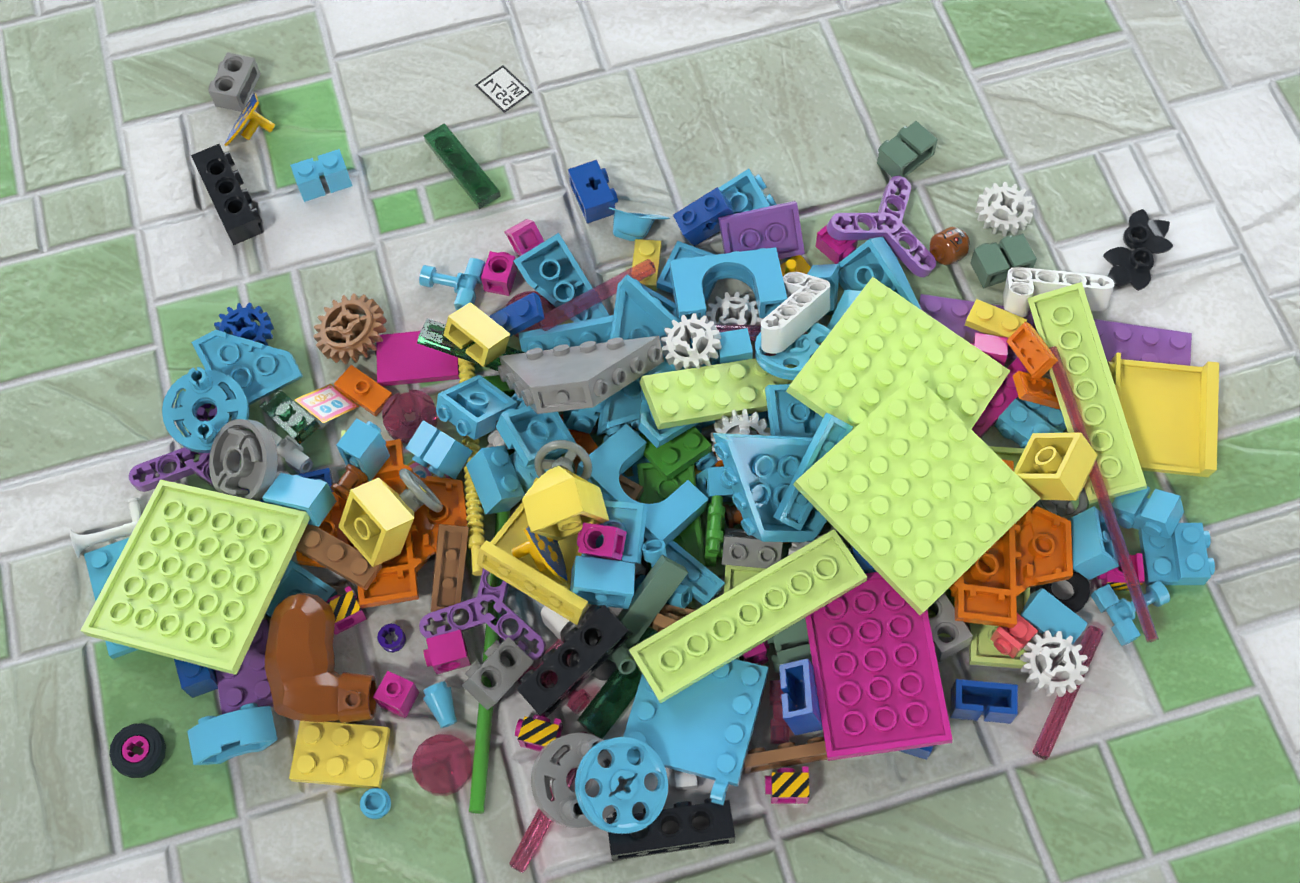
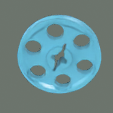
M815 323L806 331L808 334L801 335L787 349L776 353L774 356L764 355L767 352L762 350L760 332L755 341L756 361L767 373L782 379L794 380L820 346L818 343H822L831 330L819 323ZM789 364H793V365H796L797 367H795V368H788V367H785V366H786V365H789Z
M616 737L599 742L584 755L575 777V793L581 811L593 825L610 833H633L646 828L659 816L667 798L668 778L661 758L648 744L631 737ZM631 747L637 748L641 754V759L636 765H632L627 759V752ZM601 750H607L611 754L612 761L607 768L601 767L597 761ZM648 773H652L657 777L658 785L654 791L647 790L644 785V779ZM630 778L624 786L626 792L624 790L613 792L619 785L617 779ZM589 779H594L599 784V792L595 797H590L585 792V784ZM637 802L642 803L646 808L645 817L640 821L636 820L632 815V808ZM608 805L613 806L617 813L615 821L611 824L606 823L602 817V812Z

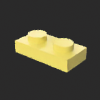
M635 239L631 277L653 291H657L661 241Z
M976 299L966 319L965 326L984 334L1007 337L1009 339L1024 322H1027V319Z

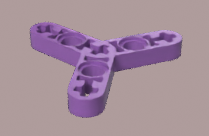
M902 176L892 177L885 187L878 213H836L826 226L828 234L836 240H869L871 238L883 237L893 253L918 277H927L936 266L934 256L902 223L911 192L910 182ZM897 188H899V195H895ZM887 203L895 205L898 211L895 212L889 209ZM858 222L865 223L869 230L861 229ZM899 241L908 243L910 249L903 248Z
M203 404L197 411V418L200 421H209L207 420L208 417L212 420L217 414V407L215 406V409H211L208 415L205 409L210 408L213 404ZM181 448L134 466L130 470L129 480L135 489L146 492L155 489L160 480L174 482L196 474L214 488L209 477L210 453H199V461L194 462V455L198 454V452ZM184 458V463L187 465L186 467H184L180 459ZM176 462L177 467L174 472L169 474L163 472V468L167 463ZM155 468H156V471L158 472V474L160 475L159 477H156V476H155V474H156L155 471H154ZM143 473H146V474H147V476H145V480H146V481L140 482L141 475H142Z
M484 568L476 598L428 613L421 619L419 624L420 632L425 638L460 629L462 632L487 624L502 639L505 640L509 637L514 642L527 629L529 633L524 636L529 641L534 642L537 639L539 642L537 644L538 653L530 652L527 655L532 660H537L546 652L545 640L505 604L509 584L503 581L500 586L491 587L488 583L490 572ZM494 600L493 608L499 614H502L504 609L507 611L505 615L499 618L496 626L493 624V621L497 618L491 613H486L485 615L483 613L485 610L483 603L485 601L491 603ZM459 609H465L469 613V620L466 624L459 626L454 621V613ZM447 613V621L452 627L451 630H448L447 625H443L437 628V634L435 635L433 631H427V626L431 625V619L435 622L445 621L446 619L443 614ZM508 619H515L519 625L517 633L512 636L506 635L503 631V624ZM520 640L517 646L526 653L528 646Z

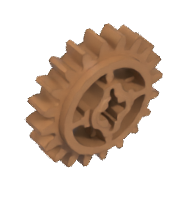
M353 293L350 300L343 295L342 302L332 301L333 307L331 309L324 307L326 315L317 317L322 323L314 326L318 333L313 338L318 342L316 346L327 359L331 358L335 363H338L341 359L344 364H348L349 359L352 358L357 363L359 355L362 354L367 358V351L369 349L377 350L374 343L383 341L379 333L387 331L382 325L387 320L383 316L384 311L374 299L371 298L369 300L364 294L359 299Z

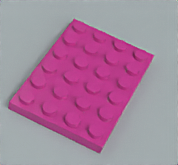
M878 572L867 573V581L805 617L828 761L953 743L928 611L926 610L919 615Z

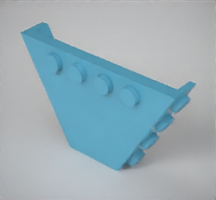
M627 274L617 286L610 339L623 338V340L659 336L662 348L661 337H667L664 329H672L674 327L672 320L678 323L681 320L665 309L660 300L652 297L638 280ZM690 338V342H691V343H690V347H691V349H692V348H693V346H692L693 341H692V338ZM641 377L609 397L599 416L597 436L607 433V436L611 437L625 424L631 426L632 429L639 427L642 390L639 382Z
M713 433L716 441L714 449L718 457L723 461L725 467L723 474L733 489L734 495L732 499L737 509L741 512L743 518L741 525L746 534L752 535L762 542L814 541L827 521L814 506L801 531L773 518L813 438Z

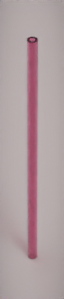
M1056 346L1050 347L1049 349L1058 359L1052 366V370L1074 433H1082L1091 445ZM1095 460L1089 477L1147 643L1154 642L1159 638L1097 460Z

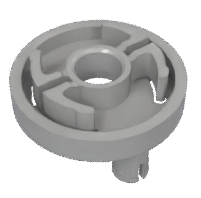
M235 419L225 424L217 433L211 447L209 459L210 476L216 492L260 501L280 473L289 474L286 471H277L278 456L275 441L270 431L262 423L255 420Z
M571 733L554 739L538 754L532 768L531 788L539 809L551 821L571 828L593 825L581 811L576 793L568 788L566 777L570 770L573 768L578 769L584 755L593 746L604 741L603 739L587 733ZM601 750L598 754L597 761L601 767L607 768L609 763L611 764L612 757L607 750ZM565 751H567V752L559 759V761H558V764H559V765H557V764H556L557 759H558ZM589 779L585 784V792L588 796L595 797L600 787L596 780ZM617 779L619 785L613 792L623 791L624 779ZM550 780L552 781V782H551V788H552V794H553V797H554V800H553V801H550L551 799H553V798H552V795H551V791H550ZM608 805L604 808L602 812L603 819H606L614 811L615 808Z

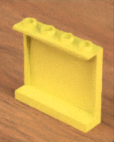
M1117 352L1112 360L1108 361V365L1142 471L1209 477L1217 470L1219 362L1208 361L1203 367L1121 359V353Z
M522 502L492 541L486 540L480 547L476 564L578 625L591 604H588V601L570 591L571 570L575 557L582 556V553L578 552V533L558 541L566 566L568 581L563 582L548 568L539 572L530 553L519 559L515 558L512 554V548L529 541L523 531L529 524Z

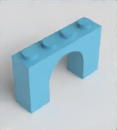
M760 248L750 251H734L725 254H709L700 257L670 260V277L677 317L680 320L682 315H685L687 320L691 319L693 313H696L698 320L706 316L703 292L714 281L725 278L740 280L753 290L759 318H765L787 299L776 248Z
M627 424L589 455L592 462V473L588 481L600 487L604 501L640 503L630 498L623 491L619 482L620 475L643 456L647 443ZM582 461L578 464L576 475L579 477L583 472ZM687 480L665 500L654 504H646L647 514L643 544L649 540L659 539L664 541L665 546H667L669 542L705 511L709 499Z

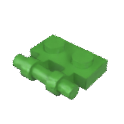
M719 495L712 496V501L708 505L705 564L710 567H716L717 557H722L725 507H723V497Z

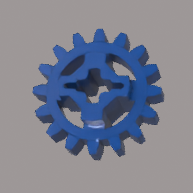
M237 303L236 310L228 307V314H219L221 322L214 323L215 328L219 331L267 346L266 339H273L271 330L274 329V326L270 321L268 313L263 312L261 306H257L254 309L252 303H248L246 308ZM254 320H257L260 323V326H258L257 323L254 322Z

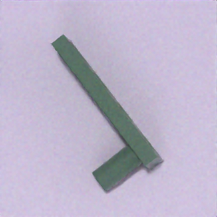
M661 555L634 592L629 608L622 609L618 614L620 620L633 632V635L608 658L615 662L622 674H630L635 670L636 663L629 649L635 646L688 574L684 566L664 555Z

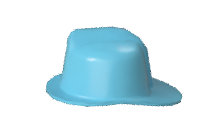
M609 207V209L614 210L613 235L629 241L643 239L647 236L655 219H670L667 216L628 213Z

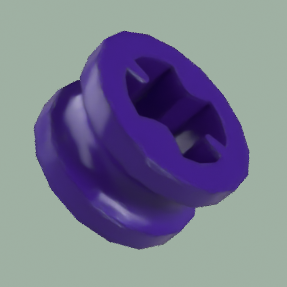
M386 624L378 632V642L387 652H397L406 643L405 633L396 624ZM391 632H395L398 637L397 641L394 642L392 640V644H388L389 642L385 638L386 635L389 634L391 636Z

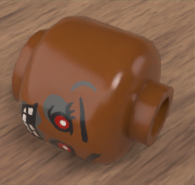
M956 227L946 228L931 238L930 253L940 264L945 266L951 265L968 254L970 244L968 235Z

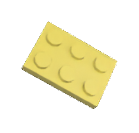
M300 721L289 779L292 782L371 789L381 788L390 736L389 727Z

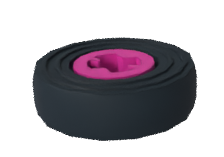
M145 723L131 724L115 735L110 745L109 756L113 767L120 774L130 778H143L154 773L161 766L166 755V744L163 735L153 726ZM135 746L141 747L144 750L141 755L132 752Z

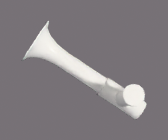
M134 497L127 501L132 518L131 523L88 535H79L70 530L71 541L77 558H80V553L89 546L124 536H131L142 515L140 499Z

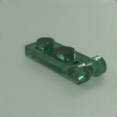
M279 388L273 393L275 396L268 402L264 401L259 407L300 445L320 425Z

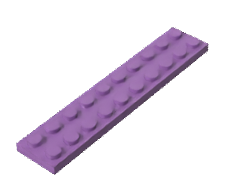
M920 295L919 305L922 311L969 343H973L975 332L982 333L965 326L966 319L975 302ZM993 305L1004 310V306ZM1029 310L1028 315L1023 318L1027 319V323L1031 324L1036 330L1031 310ZM1094 319L1107 362L1111 361L1118 352L1121 353V359L1190 366L1192 333ZM1008 344L1007 359L1015 360L1017 355Z

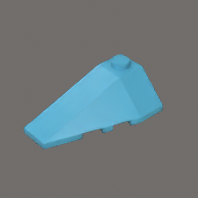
M559 233L513 260L526 282L573 322L610 316Z
M883 237L867 240L838 263L840 265L839 284L844 291H862L870 279L874 277L921 309L897 257Z

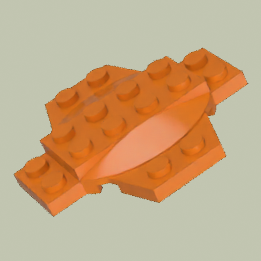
M401 439L386 441V447L390 456L372 480L380 478L400 495L405 489L408 490L409 488L400 478L399 471L401 469H408L436 495L443 509L441 512H435L423 504L416 512L414 511V520L401 554L381 563V570L367 590L357 586L361 609L418 600V571L425 565L429 557L436 553L439 524L467 526L468 524L466 520L467 508L463 481L433 476L419 477L413 472L412 468L404 463ZM332 492L337 502L318 528L357 549L338 527L347 501L335 492ZM296 551L299 564L326 568Z
M1003 460L1014 471L1013 461ZM1038 506L1035 508L1031 507L949 587L951 597H955V621L1014 628L1017 625L1016 597L1028 587L1068 580L1073 576L1071 521Z

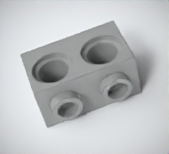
M226 53L223 61L219 63L218 72L214 80L209 84V94L216 107L243 111L261 74L255 58Z
M725 528L722 565L767 569L781 560L782 542H762L752 535H747L743 529Z
M943 593L928 608L936 613L935 617L929 618L936 657L939 662L968 647L973 637L963 621H955V608L945 593ZM942 633L948 634L952 637L953 641L944 643L939 640L938 635Z
M509 637L501 644L496 640L484 653L488 658L482 664L476 661L465 673L469 678L462 686L486 710L495 705L534 662ZM501 655L509 659L510 667L502 664L500 660ZM481 676L489 678L491 688L482 684Z

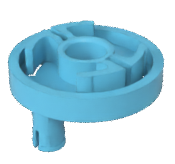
M197 367V371L195 368H191L188 374L179 378L170 387L162 406L163 421L169 434L184 448L198 453H210L217 433L229 422L230 417H232L231 421L235 419L249 420L250 413L247 397L243 389L232 377L220 371L203 370L200 367ZM210 403L217 407V414L212 420L200 421L197 418V411L203 404Z

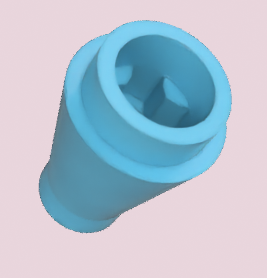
M445 681L431 685L423 690L425 694L423 700L438 721L441 729L458 722L455 716L451 687H447Z

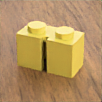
M470 302L448 316L444 336L460 349L474 341L475 344L467 348L465 353L482 367H485L505 353L510 333Z

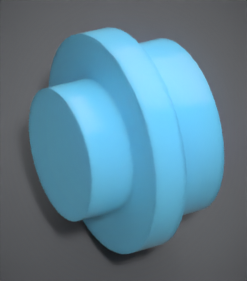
M381 788L367 790L360 800L362 813L370 819L384 817L391 807L389 794Z

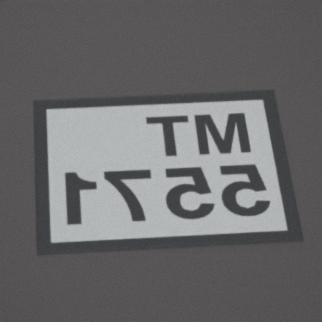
M504 65L475 84L504 113L533 93Z

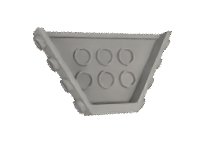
M659 336L628 340L613 338L605 343L596 344L595 341H588L580 344V346L569 347V345L564 344L550 350L534 348L526 353L499 356L501 365L498 366V372L501 380L507 382L510 390L513 389L517 397L524 400L527 407L530 406L537 414L593 408L664 362Z

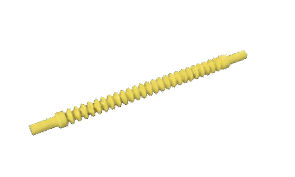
M471 343L461 349V355L458 357V365L460 366L459 384L476 376L474 373L475 360L465 353L466 349L471 346ZM466 435L462 436L464 438L462 443L473 451L464 467V478L466 479L464 484L466 486L465 492L467 493L465 496L467 500L466 514L468 515L466 520L469 522L467 524L469 527L467 543L468 548L471 550L472 574L474 576H481L483 568L476 563L480 547L485 542V537L483 536L485 534L483 530L484 523L482 522L484 520L482 515L484 510L466 466L480 450L478 445L480 441L479 439L473 440Z

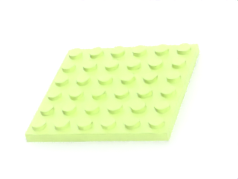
M872 277L789 385L786 392L820 416L824 417L825 413L831 414L853 426V430L916 374L972 429L1010 370Z
M916 374L793 484L919 615L926 611L1041 499Z
M160 480L89 613L81 632L86 636L237 675L310 520L308 513Z

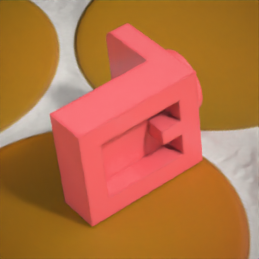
M1017 613V625L1014 628L999 626L990 639L994 642L993 644L999 652L1009 655L1014 659L1037 634L1038 630Z

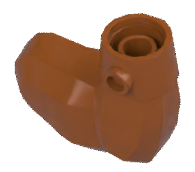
M309 593L290 595L275 607L271 616L265 651V670L274 710L278 715L293 720L318 723L340 720L341 723L372 720L377 707V702L373 698L377 691L376 679L372 675L343 672L340 675L334 671L333 637L335 616L332 607L318 595Z

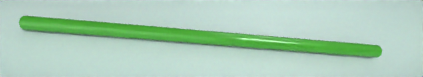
M508 449V454H513L514 449ZM511 509L506 512L496 513L494 537L510 518ZM491 573L490 586H500L503 580ZM493 600L491 603L488 602L487 613H491L497 618L493 621V624L496 626L502 614H499L493 608L495 604ZM487 624L483 662L488 658L484 654L485 651L496 640L499 642L500 638ZM481 676L482 684L491 688L489 678ZM480 703L478 705L469 812L474 814L484 813L493 706L486 710Z

